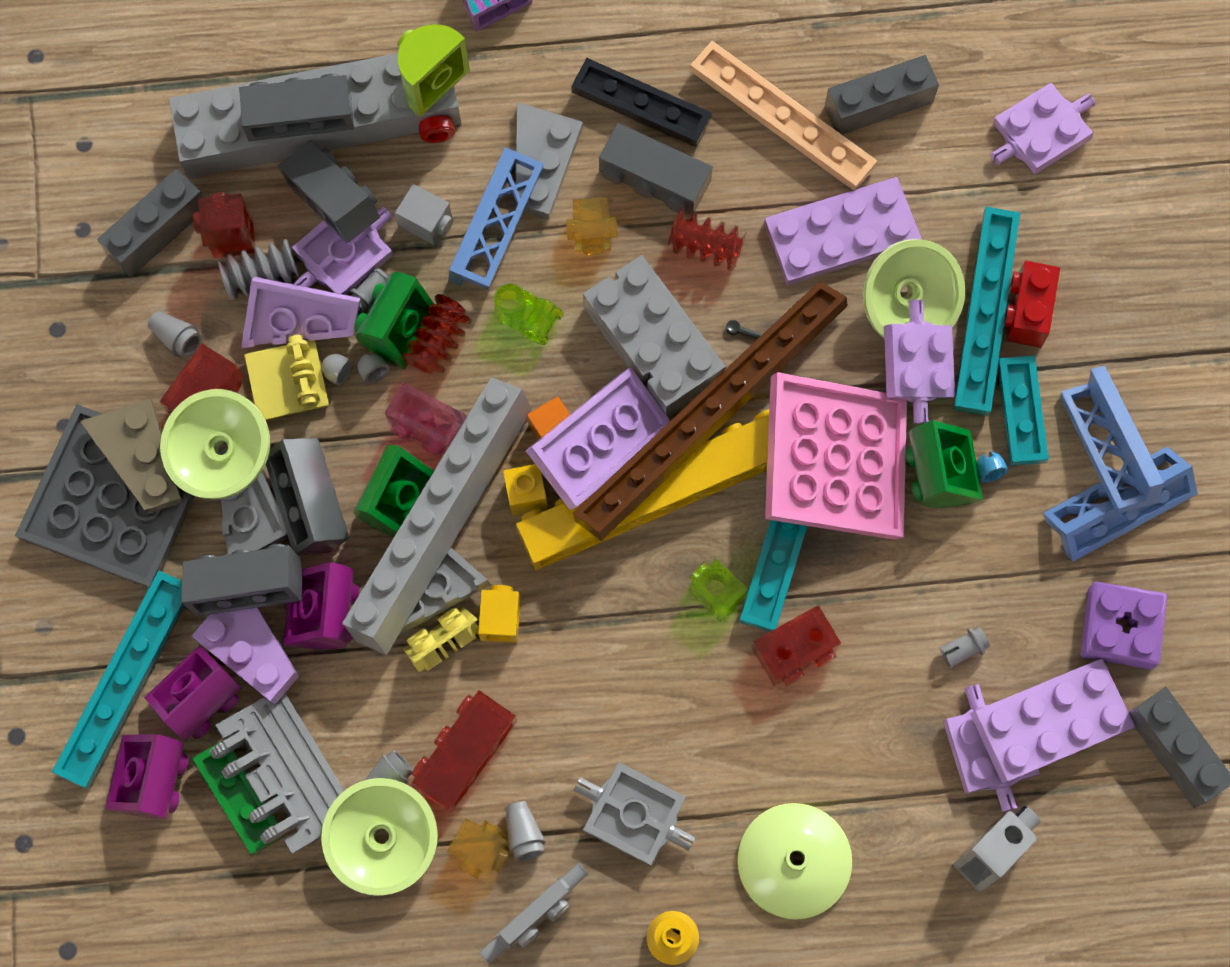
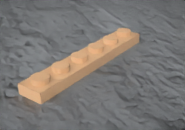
M711 41L690 65V72L850 189L856 190L876 167L877 160L715 42Z

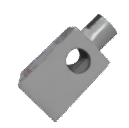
M1023 806L1016 814L1008 811L995 821L952 865L980 893L1000 879L1037 840L1032 830L1040 823L1039 817L1027 806Z

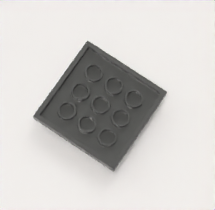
M76 404L15 536L22 541L149 588L158 570H162L195 496L179 488L183 500L182 503L147 514L80 422L102 413Z

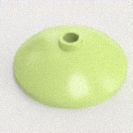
M908 239L889 246L874 260L865 278L863 304L870 324L883 338L884 325L910 322L909 300H924V321L933 325H952V327L955 325L964 305L965 281L958 262L947 249L928 240ZM906 285L908 292L905 297H902L900 291Z
M224 389L201 391L182 401L168 417L160 442L163 466L171 480L185 492L199 498L211 500L228 498L248 488L261 474L270 450L269 429L260 410L244 396ZM227 443V452L219 455L218 449L220 445Z
M368 779L347 788L330 806L322 826V849L331 871L349 888L368 895L393 894L414 884L429 868L437 848V823L427 801L411 786L393 779ZM379 829H385L389 834V839L384 844L378 843L375 839V833Z
M783 804L772 807L760 814L746 829L738 849V872L745 891L760 908L780 918L806 919L825 912L842 896L851 876L852 853L845 833L828 814L805 804ZM793 852L801 853L804 857L803 864L800 866L793 865L790 861V854Z

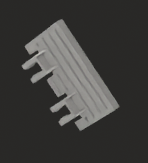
M286 693L275 705L264 697L216 724L215 726L224 741L215 745L209 751L213 759L222 758L244 744L250 751L247 755L229 763L221 771L225 779H230L257 764L258 768L246 774V779L261 804L276 796V798L249 814L248 818L251 823L261 822L284 808L288 815L287 819L275 826L269 827L260 836L262 842L268 844L295 828L297 832L284 839V843L293 855L301 849L321 840L322 826L326 813L344 789Z

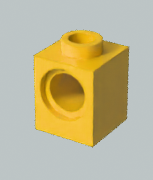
M536 464L503 470L512 516L526 514L536 509H541V511L548 510L542 474Z
M492 585L490 590H481L478 631L481 641L518 643L521 599L519 592L513 591L511 586Z

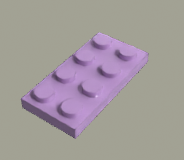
M898 177L769 216L764 220L765 228L787 286L877 258L885 249L897 242L908 239H922Z
M629 367L529 447L526 452L569 510H572L598 490L664 428L670 420L633 369Z
M1103 658L970 713L1002 784L1135 727Z

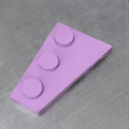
M253 277L241 348L273 343V345L286 344L288 338L293 335H302L303 340L309 339L310 341L353 336L360 298Z
M259 608L209 615L193 633L192 637L275 705L297 680L299 675L267 624V620Z

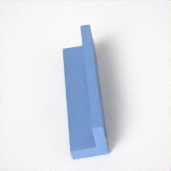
M506 147L504 148L449 269V282L461 287L465 280L489 290L544 166L543 163ZM516 163L533 170L529 180L514 184L511 175ZM525 189L520 198L518 191ZM513 194L517 203L516 210L501 215L497 207L501 197ZM511 219L508 228H506L504 222ZM499 224L504 235L502 241L487 246L484 240L487 228ZM497 250L494 259H492L490 252ZM482 255L486 256L490 266L485 278L468 271L473 259Z
M1105 365L1093 368L1090 371L1088 384L1061 391L1060 398L1116 513L1121 514L1158 503L1164 482ZM1090 395L1095 406L1090 413L1077 408L1073 400ZM1092 423L1107 429L1109 436L1106 442L1090 436L1088 430ZM1106 452L1122 459L1124 464L1120 471L1105 466L1103 458ZM1120 482L1136 487L1140 496L1122 501L1117 491Z
M1165 447L1150 455L1156 467L1166 461L1172 465L1165 470H1158L1164 482L1158 503L1117 514L1110 499L1102 504H1091L1092 501L1099 497L1109 498L1102 482L1044 512L1045 522L1061 536L1065 555L1074 562L1197 495L1192 466L1170 448ZM1120 482L1117 491L1122 501L1140 496L1136 487H1122L1125 483ZM1068 514H1079L1078 517L1065 524L1060 520Z

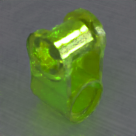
M512 283L500 286L494 295L496 318L501 323L513 328L529 340L540 345H546L549 340L547 337L555 321L561 320L564 315L563 311L552 302L539 298ZM507 299H513L519 303V306L513 310H507L501 306V303Z

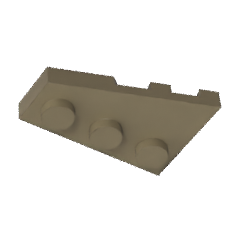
M151 399L80 421L147 514L183 502L179 487L171 480L163 466L160 452L162 430Z

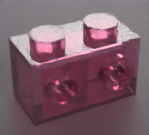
M402 382L385 411L386 419L391 427L390 431L393 434L407 441L411 437L423 443V449L437 457L445 454L467 418L466 414Z

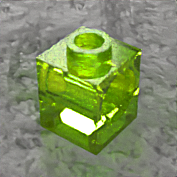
M717 559L709 566L703 562L689 577L693 581L690 584L689 593L720 622L747 596L748 588ZM713 580L720 581L724 584L726 591L719 596L711 595L705 588L706 584Z

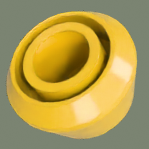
M668 911L658 915L650 923L647 931V945L651 954L665 964L677 965L686 962L694 955L699 944V932L696 924L689 916L678 911ZM673 929L678 930L680 934L673 932ZM667 939H669V940H671L672 942H674V944L669 943V942L667 941Z

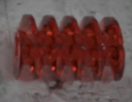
M680 209L671 229L668 246L672 242L673 253L679 254L686 246L688 258H693L699 250L700 261L704 263L713 255V263L717 267L727 259V270L733 271L739 261L747 232L740 238L738 226L734 225L727 234L725 233V222L723 221L715 229H712L710 217H707L702 225H699L697 213H693L690 219L686 221L684 209Z
M437 294L434 297L436 304H431L428 307V314L430 316H424L421 320L423 328H418L414 332L416 340H411L407 345L410 353H404L401 356L404 362L411 367L429 374L433 372L445 373L446 370L439 361L450 362L453 359L446 351V348L455 350L459 348V344L452 338L453 335L465 337L466 333L459 327L460 323L471 325L473 322L466 315V310L462 305L450 297Z

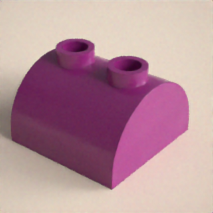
M332 562L302 569V601L287 603L283 645L307 649H339L347 646V642H350L353 637L342 623L359 595L358 586L353 584V569Z
M199 645L144 698L161 719L186 742L191 736L198 739L205 735L211 727L209 719L219 709L222 712L232 709L238 702L239 696L236 693L241 687Z
M158 734L122 735L105 809L134 816L166 820L168 813H174L179 804V793L174 791L176 777L182 776L188 765V757L182 753L184 743Z

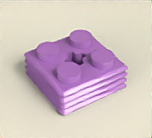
M1094 582L1088 588L1081 657L1092 660L1103 658L1104 662L1154 669L1160 664L1167 595L1161 592ZM1122 618L1126 619L1127 623L1131 625V629L1126 633L1122 632V626L1116 624Z

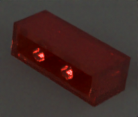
M480 690L477 691L474 697L471 695L465 697L456 711L460 715L452 727L446 725L434 741V744L438 747L429 759L424 756L417 763L411 774L415 777L412 785L451 814L517 723L516 715Z

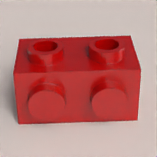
M1025 260L1020 271L1013 272L1009 292L1014 293L1012 305L1008 304L1004 321V326H1008L1006 341L1042 348L1050 334L1061 267Z

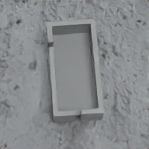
M643 255L616 271L615 281L609 276L583 293L584 310L626 367H631L644 386H647V390L668 418L688 405L726 369L724 363Z

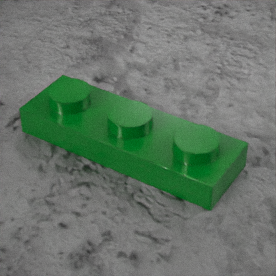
M214 745L193 757L192 762L252 857L283 838L284 835L268 844L262 842L260 838L262 833L269 827L278 824L273 814H271L261 822L251 823L248 818L249 814L261 807L265 802L261 804L245 777L246 771L230 779H225L221 771L229 763L238 759L233 751L222 758L213 759L209 751L215 747Z

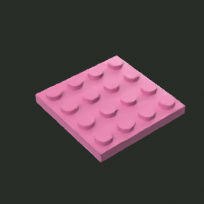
M777 372L772 375L770 384L765 519L892 540L903 538L907 400L903 398H887V393L784 373Z

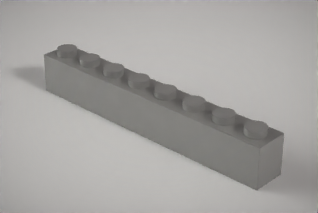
M492 377L488 381L344 619L342 625L356 642L384 655L388 654L527 420V414L532 411L522 389Z

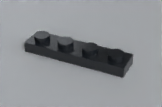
M587 57L571 86L572 93L695 147L698 146L712 118V112Z

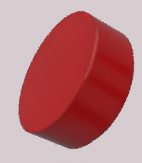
M445 115L428 117L418 125L421 139L428 143L444 142L455 134L453 119Z

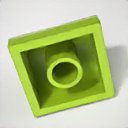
M439 24L425 25L415 30L410 29L398 40L399 51L397 59L406 101L412 111L421 117L470 72L466 41L453 28Z

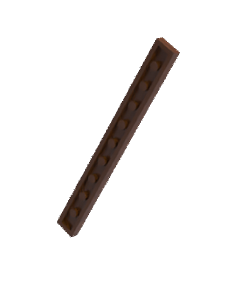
M821 281L814 285L573 512L575 522L602 541L771 380L772 375L785 367L848 306L847 297Z

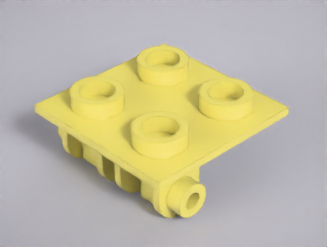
M293 335L288 338L289 343L287 345L244 354L254 403L265 420L329 406L315 340H303L302 335Z
M464 607L459 611L457 608H452L438 618L440 624L428 632L426 629H422L408 638L407 643L409 645L404 647L403 651L411 659L412 664L419 673L424 669L428 672L442 662V659L435 650L436 648L439 649L445 659L449 657L442 647V644L446 641L455 653L458 651L451 640L452 637H454L460 648L477 638L475 634L478 633L479 627L476 624L477 618Z

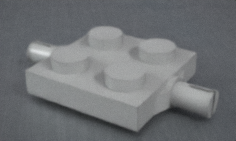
M620 762L617 763L610 779L601 788L580 777L578 780L579 785L576 784L574 792L593 801L592 813L583 829L584 832L650 867L659 850L668 840L689 852L696 836H692L676 827L677 815L686 799L685 796Z
M578 862L562 878L559 877L555 883L503 930L496 934L497 937L479 951L490 965L506 949L509 950L511 947L514 949L518 944L524 949L539 936L540 932L537 927L547 918L552 922L558 919L570 907L567 900L571 897L572 889L589 875L588 872Z

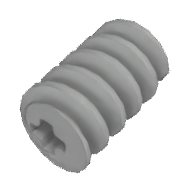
M287 239L282 241V251H278L274 244L270 243L268 255H264L259 247H255L253 259L244 250L241 251V258L238 263L231 254L227 255L226 266H223L218 260L223 283L231 300L237 299L238 288H240L245 296H249L253 277L278 282L279 277H282L285 283L292 284L293 273L298 276Z

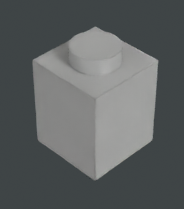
M412 184L395 211L399 227L433 245L436 244L440 236L445 237L453 224L450 203Z

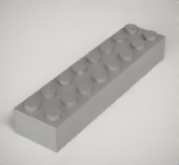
M398 53L171 97L169 102L179 160L189 179L285 160L310 140L320 150L327 148L330 151L420 133L419 123L431 116H449L453 119L454 126L461 125L455 88L453 86L419 117L412 111L406 101L398 66ZM330 73L340 76L347 75L351 90L354 130L248 142L242 127L239 87L249 86L254 82L279 83L295 77L304 80L314 79Z

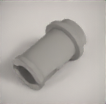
M375 268L357 289L352 288L350 290L352 297L360 298L358 310L360 313L371 309L373 304L372 292L378 283L385 284L389 277L379 268Z
M970 627L967 629V634L939 647L944 660H948L946 663L949 668H953L977 653L980 655L985 654V649L989 648L990 644L980 627L975 630Z

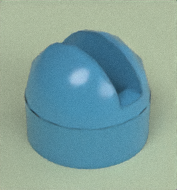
M992 451L989 452L988 458L982 454L977 459V471L983 483L996 481L1008 472L1004 459L998 453Z

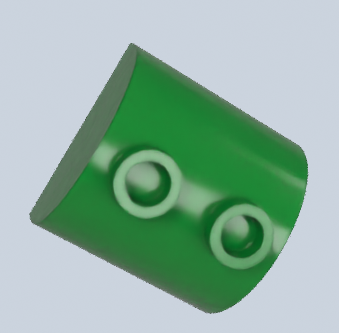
M392 272L385 284L378 283L372 292L373 305L368 314L361 313L357 317L354 330L356 332V339L371 353L379 354L385 361L405 370L437 314L438 308L416 277L401 272Z
M935 420L925 422L911 429L909 432L911 446L906 448V458L908 463L915 467L917 481L912 483V493L918 502L929 508H947L983 500L971 430Z
M386 445L353 513L366 524L394 538L434 470L400 446Z

